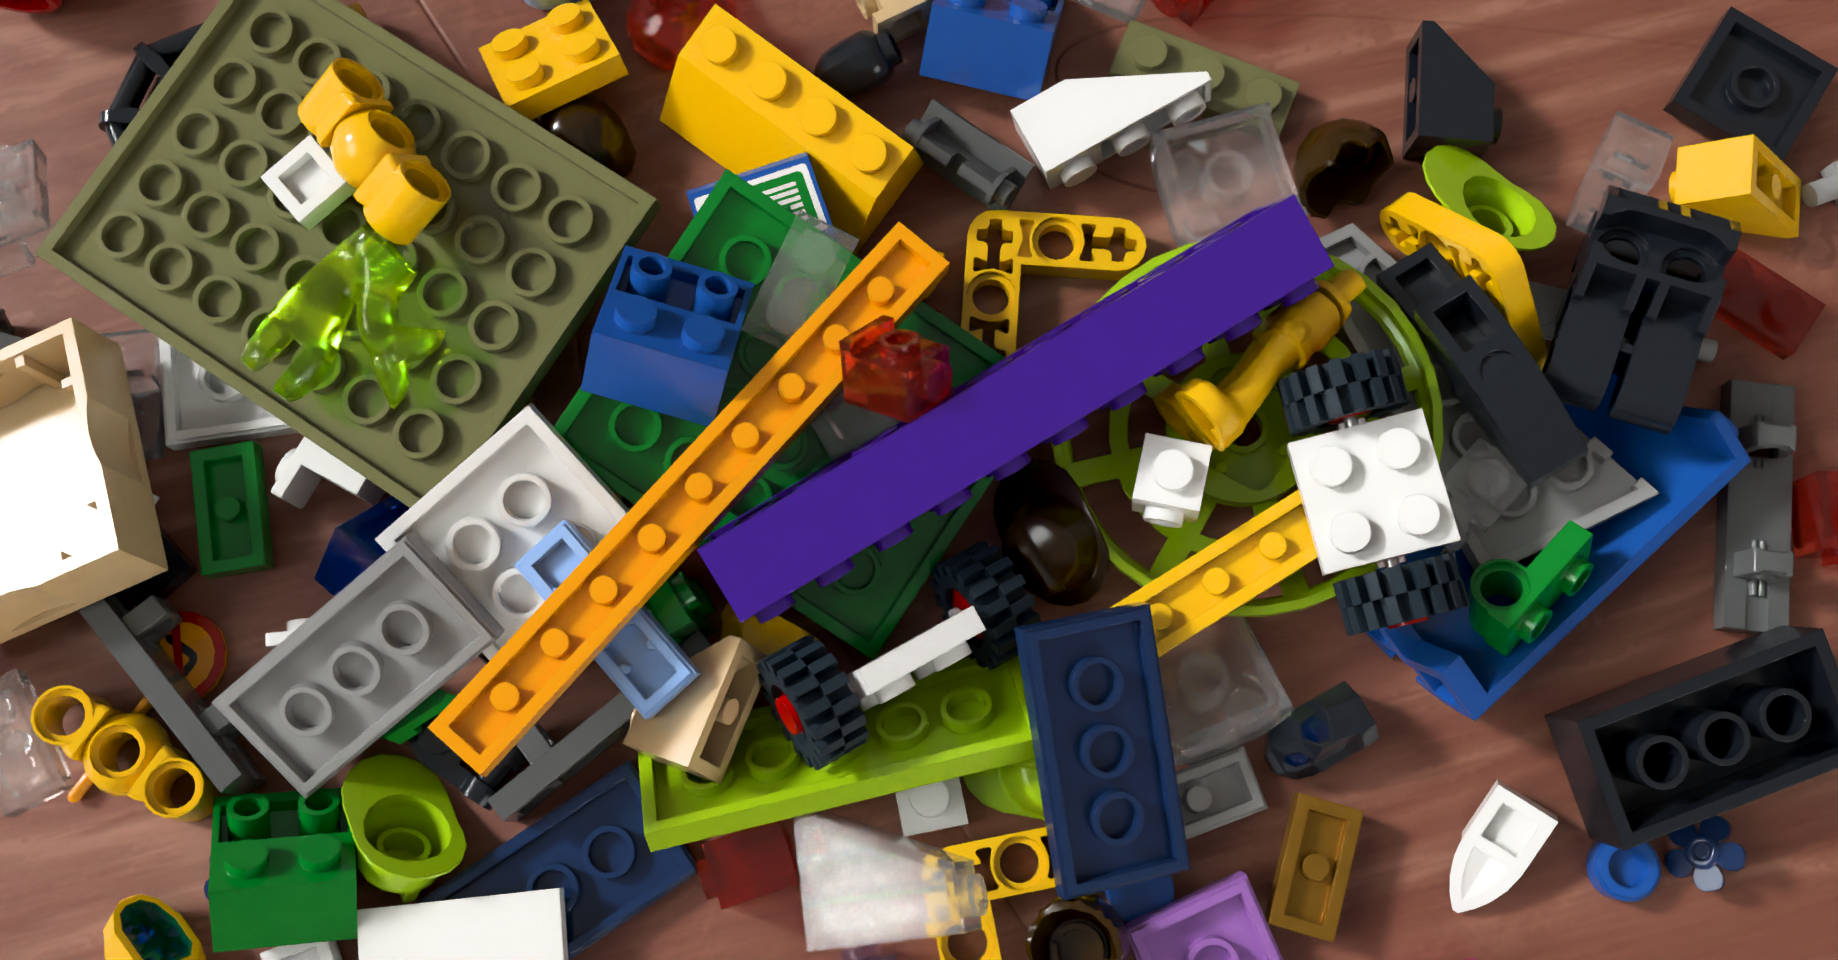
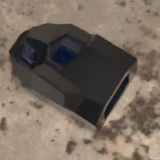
M1343 681L1278 717L1266 736L1264 759L1270 770L1275 774L1297 780L1314 776L1380 738L1376 723L1361 698L1346 681Z

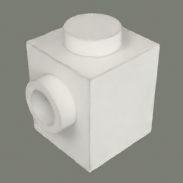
M1146 433L1132 497V511L1144 513V521L1160 526L1181 528L1183 521L1196 524L1213 446Z

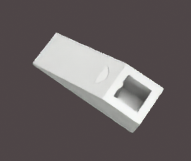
M1207 71L1064 79L1010 111L1016 131L1049 189L1052 190L1063 183L1065 187H1072L1092 176L1097 170L1096 164L1118 153L1120 157H1125L1140 150L1151 140L1153 132L1172 122L1174 126H1181L1198 117L1206 109L1205 103L1211 100L1212 79Z

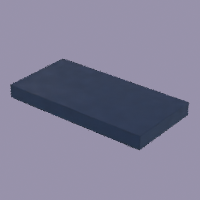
M1136 602L1014 627L1057 895L1066 901L1190 870L1150 603Z
M629 759L416 903L564 887L568 959L572 960L703 869L687 844L650 852L644 836L639 769L634 761Z

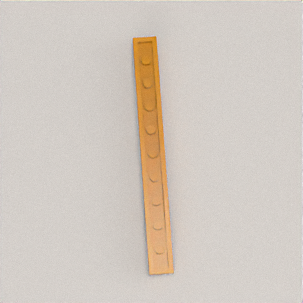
M898 222L427 728L478 774L486 778L948 273L950 262L901 222Z

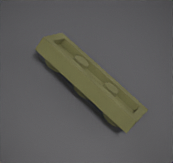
M1130 19L1110 67L1108 77L1207 71L1212 79L1211 100L1205 103L1206 109L1199 116L1268 143L1276 144L1299 88V82Z

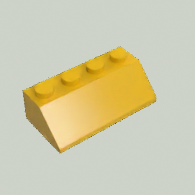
M714 4L678 54L659 120L734 174H740L806 152L838 243L855 256L924 164L913 146L717 4Z

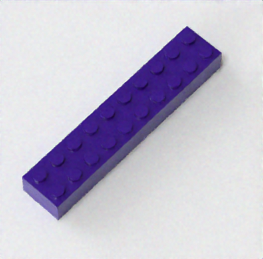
M1295 194L1255 208L708 534L698 545L697 551L740 622L742 623L755 615L760 624L764 623L794 605L796 601L792 597V592L813 579L821 588L850 572L855 567L850 557L871 544L877 548L878 552H881L904 540L914 532L909 522L926 511H935L937 516H941L968 501L973 496L968 486L984 476L986 478L993 476L996 481H999L1017 472L1031 462L1026 451L1039 443L1043 445L1052 442L1054 446H1057L1080 434L1090 426L1085 416L1094 410L1100 411L1110 407L1112 411H1115L1135 401L1148 391L1142 382L1151 376L1157 377L1166 372L1169 376H1173L1193 366L1205 357L1200 347L1207 342L1212 344L1222 338L1229 342L1251 331L1263 322L1258 314L1260 310L1266 311L1279 304H1282L1285 308L1314 293L1320 288L1315 277L1334 267V264Z

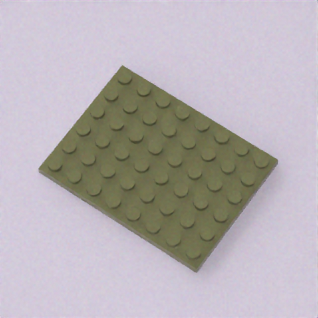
M220 0L35 254L411 508L521 412L611 282L625 245L633 248L636 246L662 206L652 195L338 0ZM344 57L354 60L374 74L384 89V98L390 101L394 107L391 114L405 123L412 132L417 155H426L431 162V166L440 172L451 189L450 199L411 244H395L379 235L367 222L363 212L364 205L357 202L353 194L315 227L308 230L296 220L261 179L264 173L306 137L311 135L317 141V137L301 122L298 116V106L336 58ZM323 147L332 157L331 149L329 147Z

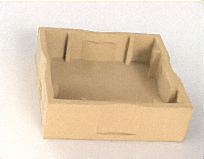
M72 317L0 349L1 644L168 571L121 346Z

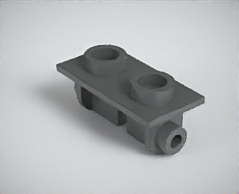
M936 99L931 100L921 121L914 118L902 136L903 140L915 148L925 166L991 210H1009L1035 166Z

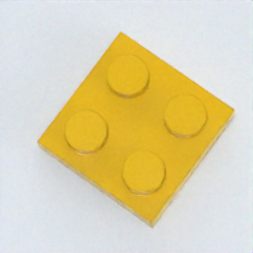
M589 0L559 5L552 9L545 18L521 29L505 30L495 36L491 43L478 48L504 104L529 120L535 119L629 74L620 53Z

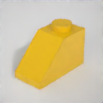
M1751 134L1678 147L1676 171H1673L1669 178V194L1672 203L1740 222L1742 233L1785 239L1799 237L1801 179L1756 135Z

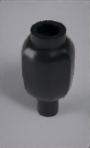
M887 28L877 34L873 31L862 30L839 41L826 50L818 59L813 75L850 100L886 83L892 76L893 67L902 63L903 57L896 41Z

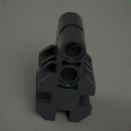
M1608 185L1599 210L1594 212L1578 249L1571 270L1573 276L1562 298L1556 316V329L1542 368L1543 374L1562 403L1595 412L1602 401L1611 375L1616 374L1618 376L1607 409V417L1666 436L1670 434L1683 407L1703 338L1710 328L1724 294L1727 280L1722 279L1726 265L1736 253L1742 233L1740 222Z

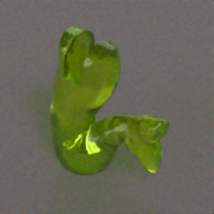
M363 224L309 270L280 299L246 344L239 359L253 373H256L272 362L295 339L306 350L281 375L272 390L289 403L303 399L330 372L340 350L349 318L355 304H357V324L361 340L370 354L373 372L389 406L394 409L403 400L408 390L410 362L421 360L436 351L443 342L446 332L441 329L406 327L397 324L395 317L396 309L418 271L388 241Z

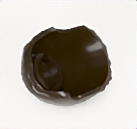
M586 94L537 118L535 122L537 125L621 177H626L633 170L632 166L635 162L636 151L628 131L619 115L599 98Z
M1347 118L1327 121L1312 129L1299 146L1292 169L1297 199L1305 212L1310 213L1311 217L1326 219L1335 205L1345 203L1355 206L1363 203L1376 181L1393 165V155L1385 133L1365 121Z
M1086 895L1066 901L1060 897L1053 899L1039 910L1038 916L1029 927L1025 940V951L1030 960H1128L1131 948L1128 932L1122 919L1114 908L1104 902L1098 895Z

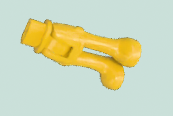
M1347 269L1336 273L1329 281L1316 280L1320 288L1304 299L1285 308L1282 304L1279 305L1265 318L1259 327H1256L1252 333L1254 340L1232 371L1218 385L1215 386L1211 382L1200 378H1193L1184 385L1171 383L1163 388L1154 397L1155 406L1161 416L1184 440L1213 446L1212 451L1216 449L1223 452L1243 433L1247 423L1261 406L1281 375L1289 372L1291 369H1302L1315 352H1320L1330 343L1331 338L1341 329L1352 312L1350 302L1366 288L1363 278L1354 270Z

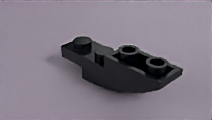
M1431 242L1376 275V284L1398 304L1419 333L1424 347L1452 380L1451 392L1530 489L1587 455L1588 448L1555 390L1515 331L1471 275L1461 279Z

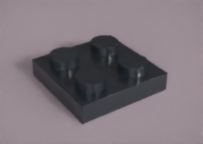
M1731 6L1717 22L1663 111L1714 141L1754 134L1783 161L1837 73L1838 68Z

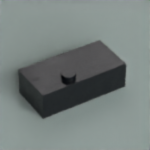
M1779 626L1544 715L1589 838L1624 851L1838 768V667L1823 628Z

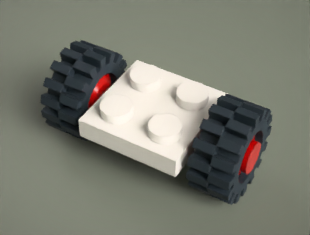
M1388 348L1385 350L1375 349L1365 354L1364 352H1359L1347 358L1341 359L1339 357L1328 360L1329 363L1307 367L1306 371L1294 372L1288 375L1287 378L1280 379L1276 385L1291 436H1305L1311 433H1322L1329 429H1339L1291 442L1286 446L1322 576L1376 562L1378 569L1386 568L1333 584L1347 637L1388 627L1390 630L1430 620L1429 616L1470 606L1455 553H1447L1399 565L1406 562L1405 555L1454 543L1461 539L1423 409L1420 408L1366 423L1369 418L1388 414L1387 412L1396 411L1410 403L1396 351Z
M981 541L938 563L931 572L934 576L931 579V585L938 593V595L934 596L937 606L944 609L945 615L942 616L944 621L847 675L845 672L840 673L835 657L832 653L827 654L825 645L820 640L815 641L812 635L804 636L760 660L757 664V669L760 672L758 674L759 682L765 688L762 691L764 697L772 705L774 710L771 712L775 720L780 721L783 726L782 732L788 741L792 740L794 750L799 757L803 756L809 767L814 766L815 770H820L867 742L866 738L869 737V731L864 726L867 724V721L862 711H866L877 704H882L916 685L910 674L912 671L917 680H920L935 671L938 672L967 655L971 660L976 658L980 667H988L989 670H993L1018 656L1014 627L1039 623L1041 618L1040 614L1032 610V607L1036 605L1035 599L1032 594H1026L1022 586L1026 584V581L1021 573L1015 575L1012 571L1014 563L1008 556L1002 558L1000 548L996 545L989 546L988 541Z

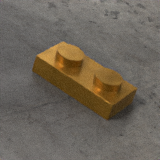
M1300 792L1294 793L1265 913V918L1269 925L1334 943L1363 818V810Z

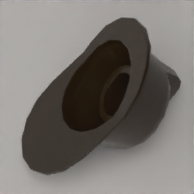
M1034 458L1017 472L1002 479L995 493L994 518L999 535L1003 541L1002 558L1008 556L1014 563L1012 571L1015 575L1022 574L1026 581V584L1022 585L1023 588L1054 605L1074 606L1089 601L1102 589L1108 576L1109 550L1103 534L1096 524L1076 482L1067 470L1050 460Z

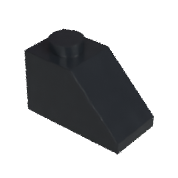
M1423 20L1406 48L1402 159L1424 161L1426 153L1440 145L1456 146L1481 158L1491 144L1495 145L1502 129V109L1494 107L1495 83L1435 21Z

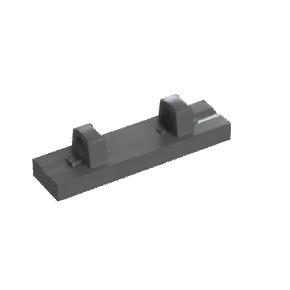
M1731 379L1721 385L1720 412L1726 415L1737 427L1739 433L1737 438L1746 453L1769 448V458L1749 456L1751 462L1717 493L1713 630L1756 635L1779 626H1789L1790 578L1793 577L1794 552L1791 551L1793 451L1796 450L1797 426L1794 425L1795 386L1764 384Z
M118 592L78 610L220 793L232 795L252 793L268 780L235 739L241 732L213 704L209 706L204 698L200 697L159 644L183 620L168 600L151 595L135 608H132L121 593Z
M698 630L679 646L690 658L712 644ZM620 692L557 744L540 724H534L516 744L531 765L487 800L502 821L518 823L623 738L629 730L631 715L635 707Z

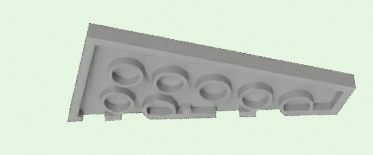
M1353 223L1319 238L1328 254L1341 259L1368 276L1375 283L1376 275L1397 263ZM1352 300L1350 302L1352 312L1345 324L1337 332L1342 343L1349 349L1351 354L1364 352L1365 354L1375 349L1385 350L1391 348L1396 351L1400 368L1405 367L1397 348L1378 322L1356 301ZM1426 349L1435 369L1443 404L1444 442L1439 467L1461 539L1457 542L1474 571L1481 564L1492 559H1509L1521 563L1538 555L1569 520L1586 530H1590L1650 501L1659 494L1642 477L1636 480L1610 456L1614 452L1596 436L1590 439L1579 429L1578 431L1588 448L1587 455L1530 489L1451 392L1452 380ZM1414 392L1408 393L1410 399L1408 405L1402 406L1403 408L1396 411L1387 412L1388 414L1384 416L1389 417L1416 410L1417 405Z

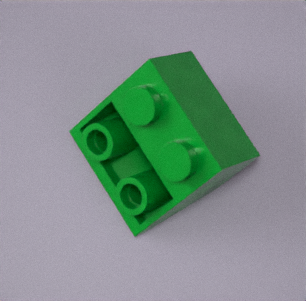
M319 788L307 799L298 791L261 794L246 793L214 797L208 885L213 953L358 938L355 841L343 809L341 788Z

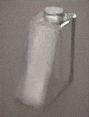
M829 811L793 817L807 952L964 934L982 929L981 916H984L987 912L988 897L982 875L979 873L975 874L974 860Z

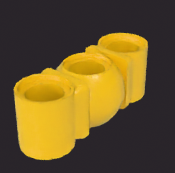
M344 57L336 58L299 104L298 116L304 126L317 137L320 146L331 149L332 161L337 173L344 181L357 189L353 196L357 202L364 205V216L370 226L383 238L395 244H411L450 199L451 189L440 172L431 166L426 155H417L412 132L405 123L391 114L394 107L390 101L384 98V89L374 74L354 60Z
M61 685L46 690L37 698L31 710V724L35 734L42 741L61 747L71 759L83 762L87 776L101 791L116 797L129 796L133 800L144 802L145 806L155 815L181 822H197L208 817L213 812L214 797H220L222 794L198 763L193 762L183 750L172 747L167 731L154 718L141 713H125L113 708L104 698L71 685ZM82 703L85 709V719L77 731L67 735L63 729V718L72 706ZM136 738L140 746V756L130 769L121 771L116 762L117 752L120 746L127 740ZM190 773L195 782V792L187 804L176 808L170 798V789L178 777Z

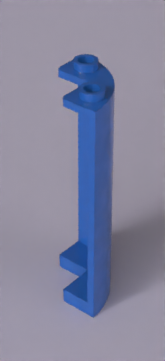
M1616 374L1611 375L1602 401L1595 412L1562 403L1579 430L1590 439L1596 436L1614 452L1610 456L1636 480L1642 477L1659 492L1650 501L1587 530L1593 534L1589 561L1594 564V568L1582 588L1572 597L1563 593L1550 607L1553 611L1552 617L1538 638L1530 644L1521 640L1507 657L1486 644L1484 638L1472 628L1468 617L1469 606L1429 616L1430 620L1390 630L1388 627L1365 633L1390 659L1397 654L1405 664L1412 667L1418 674L1416 682L1452 709L1476 721L1751 462L1750 457L1737 438L1739 435L1737 427L1726 415L1716 410L1683 406L1673 429L1667 436L1607 417V409L1618 376ZM1458 542L1405 555L1406 562L1399 564L1402 565L1433 556L1455 553L1469 601L1470 581L1474 570ZM1538 555L1519 564L1527 568ZM1493 595L1485 599L1493 605L1502 607L1516 603L1513 599L1504 595Z

